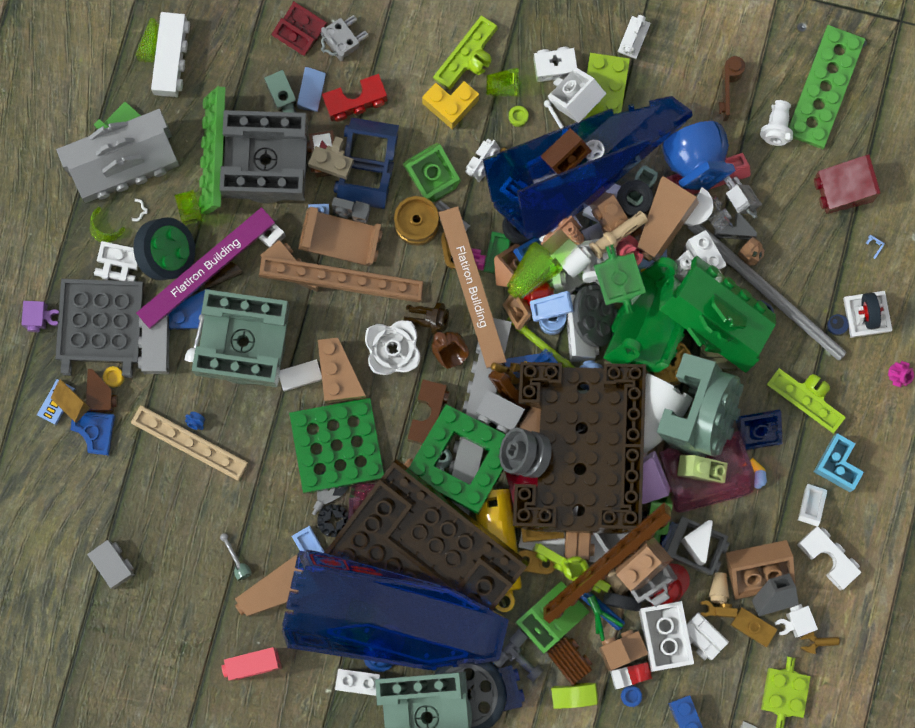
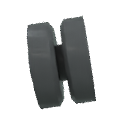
M518 427L511 429L505 435L500 447L499 459L502 468L508 473L524 477L537 478L541 476L547 469L551 459L550 440L545 434Z

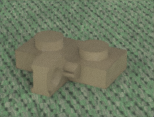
M335 137L332 147L327 146L326 149L315 146L308 166L347 180L354 159L344 156L345 151L342 150L344 139Z

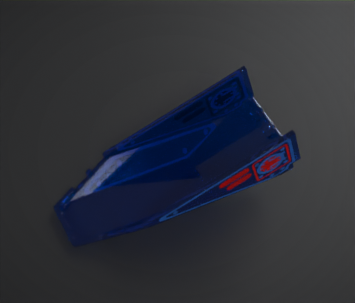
M299 551L295 568L302 570V572L294 571L290 588L297 590V592L289 591L286 608L293 610V612L285 611L282 623V634L287 648L432 671L437 670L439 667L453 666L454 668L464 663L474 662L479 664L500 659L509 621L503 615L450 587L318 551Z

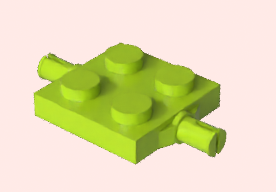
M787 657L785 669L768 668L761 710L770 711L778 715L775 728H784L786 717L804 718L811 676L802 675L794 671L796 658Z

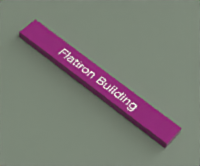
M261 207L136 312V314L149 329L153 328L275 225L273 219Z

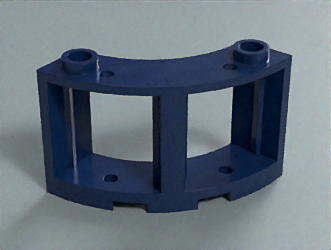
M351 117L350 124L345 125L344 137H347L344 156L354 159L352 168L382 173L379 189L345 183L346 179L340 178L339 181L335 182L334 193H337V198L352 201L354 204L358 201L369 204L370 207L385 209L394 162L392 161L394 160L397 147L399 125ZM354 133L387 138L385 162L351 156Z

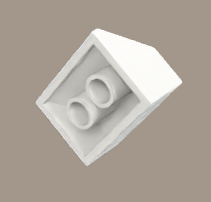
M571 295L572 305L576 295ZM572 312L567 313L570 362L595 361L596 355H599V347L590 346L581 339L576 331Z
M682 601L658 605L657 607L641 608L639 615L648 652L650 671L694 664Z

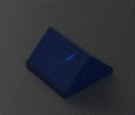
M780 409L738 417L736 424L742 451L783 444Z

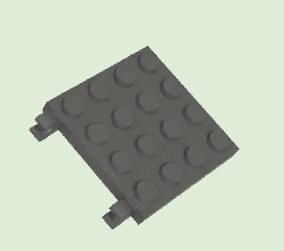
M61 279L56 360H61V374L71 376V361L123 363L122 376L124 378L133 377V363H138L140 351L138 340L139 336H141V328L139 327V316L136 312L143 305V282Z

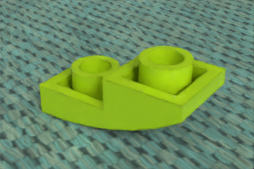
M576 683L574 686H553L551 688L554 709L585 707L598 704L596 683Z

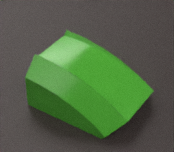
M439 143L429 146L403 163L422 196L432 202H436L454 191L461 181Z

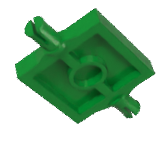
M610 244L612 253L609 246H605L609 258L604 262L595 264V272L606 305L623 302L626 314H629L628 305L631 313L634 312L631 299L646 293L634 253L623 256L616 255L614 244Z

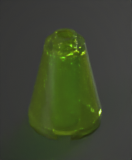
M537 242L529 245L507 284L509 288L507 292L515 299L518 297L523 299L563 270L559 261L556 258L552 259L549 255L550 252Z

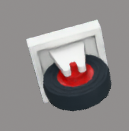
M885 291L843 298L849 323L850 338L892 331Z

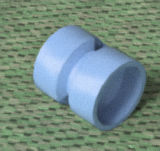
M566 314L539 321L541 330L548 335L560 333L566 322Z

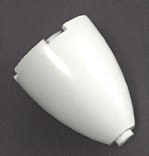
M648 373L646 374L644 454L663 441L657 433V429L664 409L672 410L678 417L683 418L693 401V398L688 394H681L673 385Z

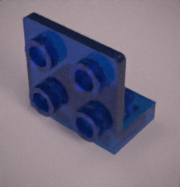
M512 665L498 669L506 686L507 700L504 711L523 707L522 702H525L523 689L518 690L517 681H520L518 669H513Z

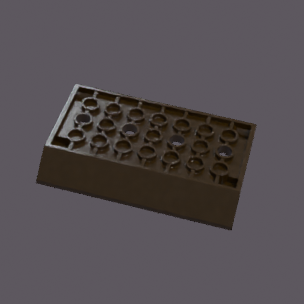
M520 362L519 403L541 409L540 433L545 434L550 440L551 459L545 472L538 477L537 486L533 484H515L513 527L536 532L623 534L631 532L642 522L646 364L604 363V368L563 367L562 363ZM581 384H586L589 386V391L581 394L578 392V387ZM578 425H586L588 431L585 434L577 433L576 428ZM584 465L587 470L583 475H577L574 472L576 466ZM576 506L584 507L585 513L582 516H575L573 514V509Z

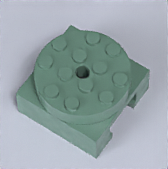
M205 289L201 312L205 316L200 346L195 348L192 372L196 376L222 379L236 384H257L277 387L281 361L286 346L285 336L290 311L288 301ZM242 338H247L250 343L242 349L239 346V341Z
M684 353L676 378L680 382L686 383L689 387L688 393L695 397L688 418L684 419L678 417L672 410L665 408L657 433L674 451L704 458L706 454L715 457L721 455L727 439L731 440L734 428L732 427L734 420L737 421L740 416L741 410L738 408L744 385L741 384L738 376L723 372L716 362Z
M466 672L375 679L377 705H383L385 728H471L472 709L467 696ZM426 712H430L435 716L431 723L425 720Z

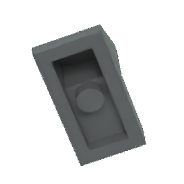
M736 213L735 226L732 227L730 223H720L714 229V236L716 238L750 240L752 237H757V232L741 214Z

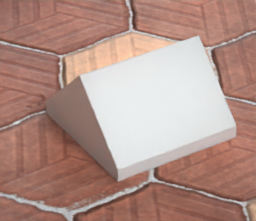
M708 520L680 540L697 565L702 566L707 561L713 523L711 520Z

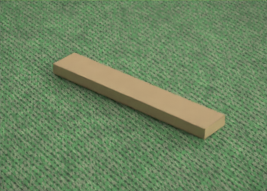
M141 405L131 421V424L237 481H240L249 465L248 462Z

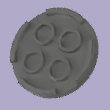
M599 285L585 286L578 291L574 298L573 322L577 333L585 343L593 347L605 346L613 337L614 333L611 326L618 313V309H615L613 303L606 305Z

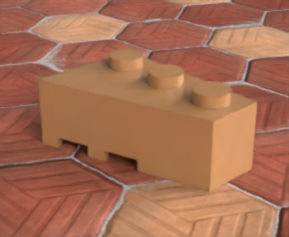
M339 339L318 340L325 403L332 404L366 399V395Z

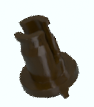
M437 302L434 308L412 307V305L407 304L406 310H409L410 313L424 314L426 319L404 316V321H411L416 326L431 328L433 335L436 332L446 330L449 322V310L446 309L444 303Z

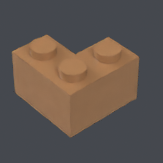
M631 629L621 633L622 638L618 640L612 637L602 642L603 646L599 647L608 671L648 655L639 631L633 632Z

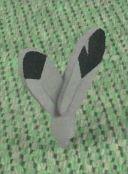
M348 486L333 488L329 491H317L318 501L313 507L314 511L312 514L316 515L317 512L322 510L324 504H328L345 494Z

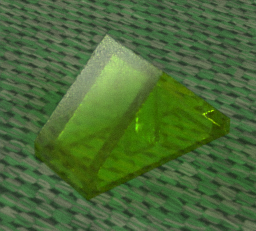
M518 68L487 75L486 95L517 96Z

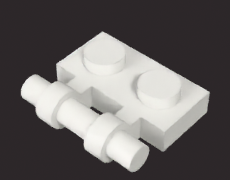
M101 241L97 262L104 263L103 269L96 268L94 276L102 277L103 280L136 281V276L129 275L130 269L138 271L139 267L134 257L133 248ZM112 265L122 267L121 273L111 271Z

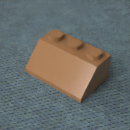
M787 540L726 552L727 570L735 600L755 596L769 579L788 573L795 584L794 558Z

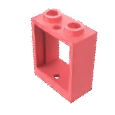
M275 647L224 659L225 664L221 665L223 675L228 678V681H235L282 669L278 650Z

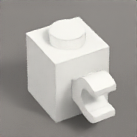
M802 604L790 608L791 612L786 614L788 621L779 619L775 622V625L780 623L785 625V630L779 632V635H785L792 630L795 638L818 630L809 606L803 607Z

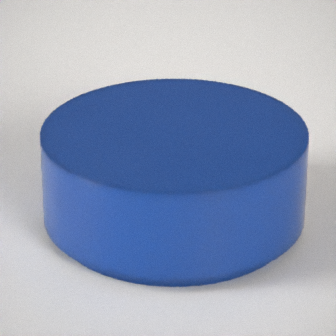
M627 686L621 692V700L626 706L635 707L640 704L642 693L636 686Z

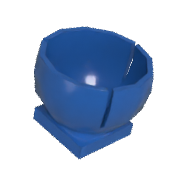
M704 121L686 126L671 134L663 142L664 159L672 171L683 177L678 181L683 189L701 190L703 187L708 191L736 171L733 164L725 162L729 147L727 134L723 126L716 121Z

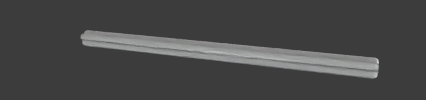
M703 225L688 226V229L695 235L706 230L724 261L833 357L841 360L846 355V351Z

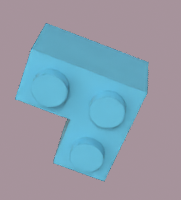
M838 433L834 435L817 464L814 473L844 490L852 492L864 473L846 462L855 443Z

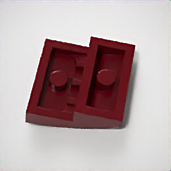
M293 1L286 15L280 19L271 35L301 55L306 56L320 37L321 28H326L328 22Z

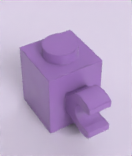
M23 301L22 326L29 332H40V329H46V322L52 326H58V321H52V316L59 315V311H47L48 305L45 302Z

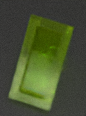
M194 190L174 195L180 218L184 225L203 220Z

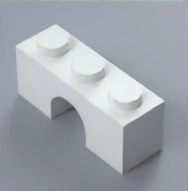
M815 527L797 546L811 560L820 553L828 554L832 558L833 567L826 576L839 590H843L861 573L858 569L860 566L854 559L846 557L844 554L845 550L840 544H834L829 539L831 535L826 529Z

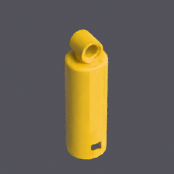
M510 489L492 490L479 515L476 514V521L518 553L515 527H513ZM497 500L498 506L489 507V501ZM521 575L505 594V596L510 598V605L502 608L498 603L496 606L497 610L507 613L514 609L516 600L513 596V591L522 588Z

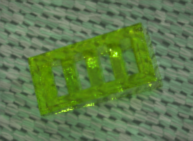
M150 18L135 57L140 62L153 63L155 59L158 24L155 18Z

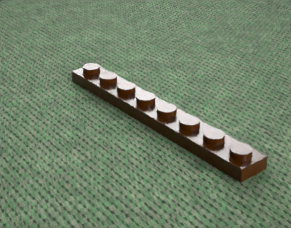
M664 502L544 606L543 619L549 624L554 619H559L569 606H574L584 593H589L599 580H604L614 567H619L629 554H634L644 541L650 540L659 528L665 527L672 518L671 508Z

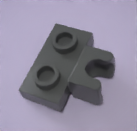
M334 197L332 202L334 214H337V217L344 219L352 218L353 221L367 224L371 211L369 204L358 201L354 204L352 201Z

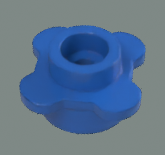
M197 412L186 414L185 417L187 419H185V422L190 428L194 430L204 429L205 418Z

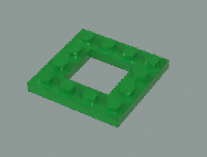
M446 404L409 469L446 498L479 515L504 471L500 463L499 454L505 434ZM454 433L489 451L470 485L435 467Z

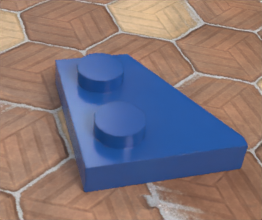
M205 290L186 299L169 313L170 330L198 329Z

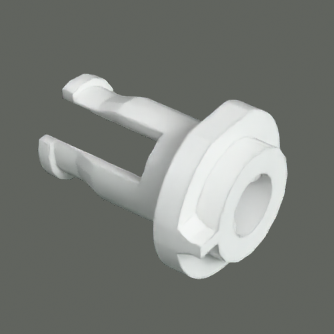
M776 100L775 105L771 106L772 112L769 123L761 128L760 136L770 145L782 146L793 139V131L788 128L791 104L783 100Z

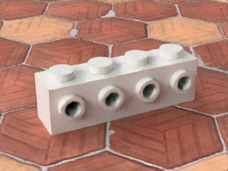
M161 12L151 86L154 95L178 97L179 91H182L183 79H180L181 72L185 70L183 52H187L188 46L185 36L190 30V21H187L185 14Z

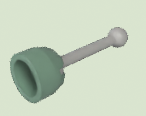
M226 533L221 534L220 539L225 542L236 563L234 574L237 581L249 577L252 574L250 567L245 563L239 562L228 541V535Z

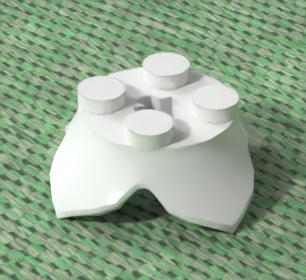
M401 320L395 322L392 326L376 324L367 328L365 342L370 351L368 362L374 373L380 375H390L394 372L404 373L415 369L419 365L420 352L416 347L417 331L411 321ZM390 345L392 347L397 345L398 352L391 354L388 347Z

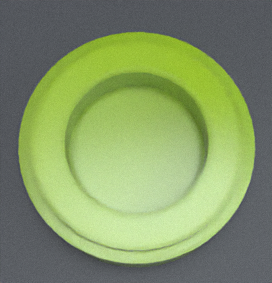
M523 106L513 107L509 111V122L515 127L524 126L529 118L527 109Z

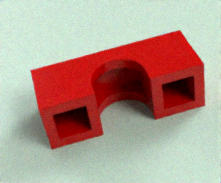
M379 74L360 80L362 93L356 99L347 98L343 94L341 87L323 93V101L331 121L336 120V122H339L353 113L359 115L364 113L367 108L383 106L388 99Z

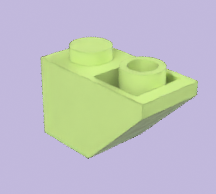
M680 455L677 476L725 484L728 463L696 455Z

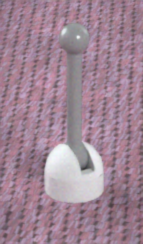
M201 314L199 316L200 323L193 348L187 351L184 359L186 361L193 362L195 348L199 345L205 315Z

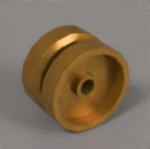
M413 196L406 198L400 202L395 210L394 222L396 232L401 240L409 245L420 246L427 244L434 239L438 232L439 215L437 208L432 201L425 197ZM418 219L419 222L415 223L413 220Z

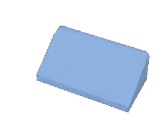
M305 67L297 102L298 109L318 112L326 73Z

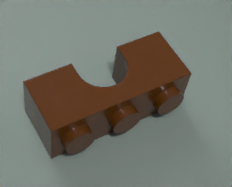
M422 380L418 402L427 404L431 408V415L424 421L412 419L408 442L420 445L424 443L442 412L443 403L447 404L450 392L446 391L447 385Z

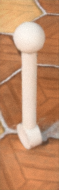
M546 100L544 106L550 110L561 129V135H563L568 129H565L551 106L552 102Z

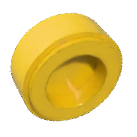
M115 366L107 368L103 373L104 382L110 387H119L124 382L122 370Z

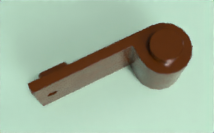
M738 56L728 58L722 72L723 102H719V114L723 113V121H727L730 116L729 82L740 80L745 70V62Z

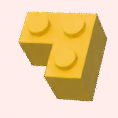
M465 81L452 95H449L435 83L422 97V104L452 130L479 101V93Z

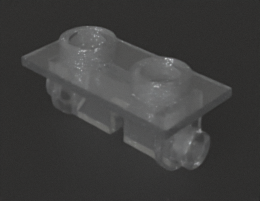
M715 196L712 198L713 210L712 217L708 218L715 230L723 231L728 224L733 228L734 226L730 222L732 216L725 208L721 209L724 205Z

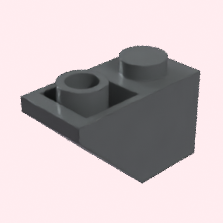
M789 573L769 579L752 599L758 616L799 605L796 586Z

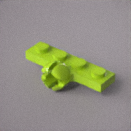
M481 15L433 76L434 80L448 90H451L466 70H471L477 75L483 74L486 70L482 67L488 68L492 60L490 54L484 51L483 48L498 30L497 25Z
M778 368L767 385L834 434L846 417L824 401L826 394L830 390L829 384L823 381L815 390L814 387L821 379L819 376L812 374L804 383H799Z
M538 543L532 549V551L537 553L536 558L545 563L548 560L554 563L553 567L564 573L565 577L569 580L574 581L589 568L587 561L579 556H571L566 559ZM599 580L592 590L598 594L601 591L607 593L611 585L603 580Z

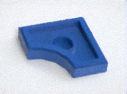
M87 411L77 423L72 420L70 430L84 437L89 454L109 456L115 415Z

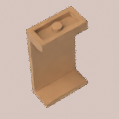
M310 206L306 210L298 249L370 266L373 262H376L378 257L376 246L377 242H380L382 238L381 224L377 223L372 226L320 213L318 208Z

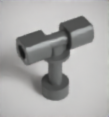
M518 629L509 639L510 642L503 650L500 649L492 657L491 661L500 668L507 660L512 662L515 659L529 673L527 678L534 682L544 669L539 665L534 667L520 654L522 651L520 646L528 637Z

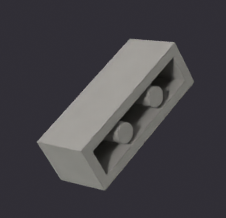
M169 314L151 329L139 317V327L142 328V336H139L138 344L139 348H142V356L138 357V368L144 374H169Z

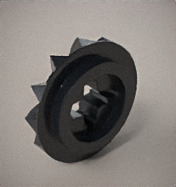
M330 504L319 513L317 524L324 535L334 538L348 522L350 515L344 507ZM331 512H333L336 518H343V520L337 522L336 530L332 523H325L331 519Z

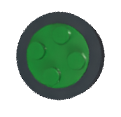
M166 217L148 221L140 227L135 236L133 245L135 260L141 271L152 279L169 280L178 278L194 262L195 242L186 225L177 219Z

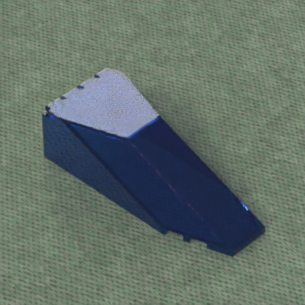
M673 96L650 100L649 106L634 109V105L631 104L628 105L629 111L614 114L613 109H609L583 119L579 123H573L483 159L490 198L494 203V208L527 239L533 237L537 239L547 235L557 228L563 219L575 216L596 201L693 116L692 111ZM570 128L585 143L590 140H598L603 144L604 154L602 157L592 161L585 157L575 168L560 174H556L540 157Z

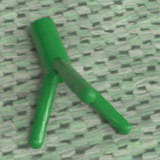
M595 595L587 598L595 615L596 634H600L601 641H604L605 637L600 615L620 627L624 626L623 623L601 610Z

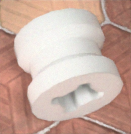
M590 140L586 144L592 151L586 158L590 161H598L604 154V146L598 140Z

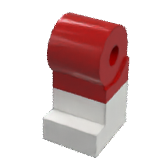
M648 662L610 671L615 689L652 679Z

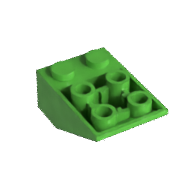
M562 581L515 622L542 654L547 652L589 613L586 607L578 600L574 606H569L559 619H554L550 624L543 619V607L567 587Z

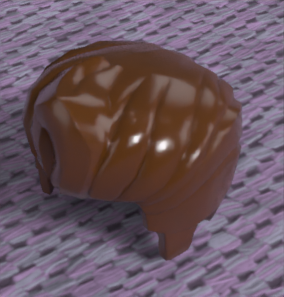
M435 333L434 342L431 346L438 362L447 369L462 365L467 359L469 351L460 333Z

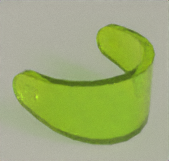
M97 207L91 214L90 233L99 242H113L122 235L125 227L110 234L99 231L93 223V219L101 210L100 207Z

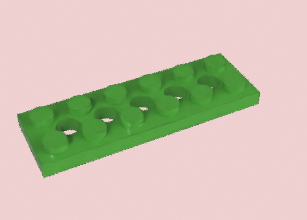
M827 25L788 127L793 131L794 139L824 149L865 38ZM837 46L842 47L844 54H835L834 48ZM833 64L837 67L838 71L830 73L827 70V66ZM823 82L828 83L831 86V90L823 91L820 88V84ZM816 100L822 101L824 108L821 110L816 109L813 102ZM807 119H815L817 126L810 128L806 123Z
M217 86L203 99L205 117L202 120L204 136L201 140V148H204L200 160L203 175L199 181V186L202 188V195L199 197V207H201V214L208 215L221 207L220 171L223 160L225 87Z

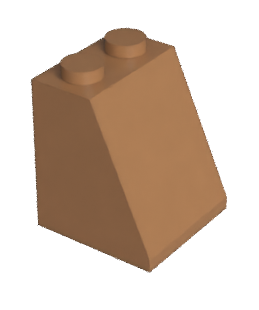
M652 537L650 540L644 541L634 554H629L619 567H615L616 575L630 591L637 590L649 583L673 559L658 541Z

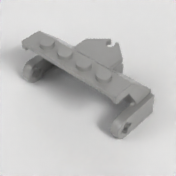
M160 109L126 122L108 124L109 127L105 129L102 126L89 137L56 149L63 168L73 178L85 203L97 198L99 200L105 199L110 196V193L115 191L123 192L130 185L135 183L137 185L143 184L148 181V178L153 176L161 177L167 173L166 171L179 166L168 140L172 135Z

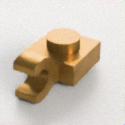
M709 601L700 602L701 605L708 606L707 613H700L703 617H737V608H732V604H720V607H714Z

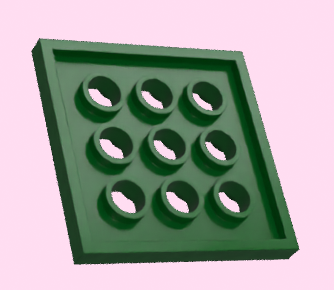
M370 398L289 413L303 494L376 481L382 478L384 471ZM351 417H357L360 420L357 427H350L348 425V420ZM334 420L339 423V428L336 431L328 429L330 421ZM312 424L319 427V431L315 435L307 432L308 427ZM354 437H361L363 439V444L360 447H354L351 444ZM336 440L343 443V447L339 451H334L331 448V444ZM315 444H319L323 448L322 452L318 455L311 453V448ZM358 457L366 458L367 463L364 467H357L355 465V460ZM339 460L346 462V468L343 471L335 469V463ZM318 464H323L326 467V471L322 475H317L314 472Z

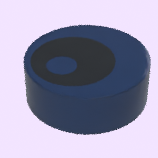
M841 314L833 315L827 322L828 331L836 336L844 334L849 326L847 318Z

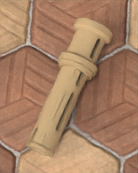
M639 211L615 230L605 232L603 237L595 243L591 242L589 244L590 249L597 258L601 259L603 254L607 252L605 246L608 245L609 249H611L610 244H614V248H616L618 242L641 225L647 223V217L643 212Z

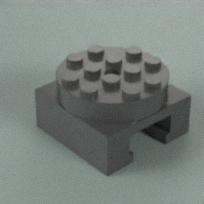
M224 110L223 136H225L224 166H221L220 193L222 197L250 199L259 203H274L281 200L305 201V180L308 166V119L306 113ZM265 158H270L271 163L266 165L265 168V165L261 164V162Z

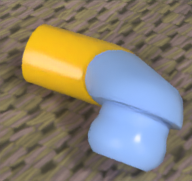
M752 458L746 465L755 473L752 485L756 489H760L767 482L766 470Z

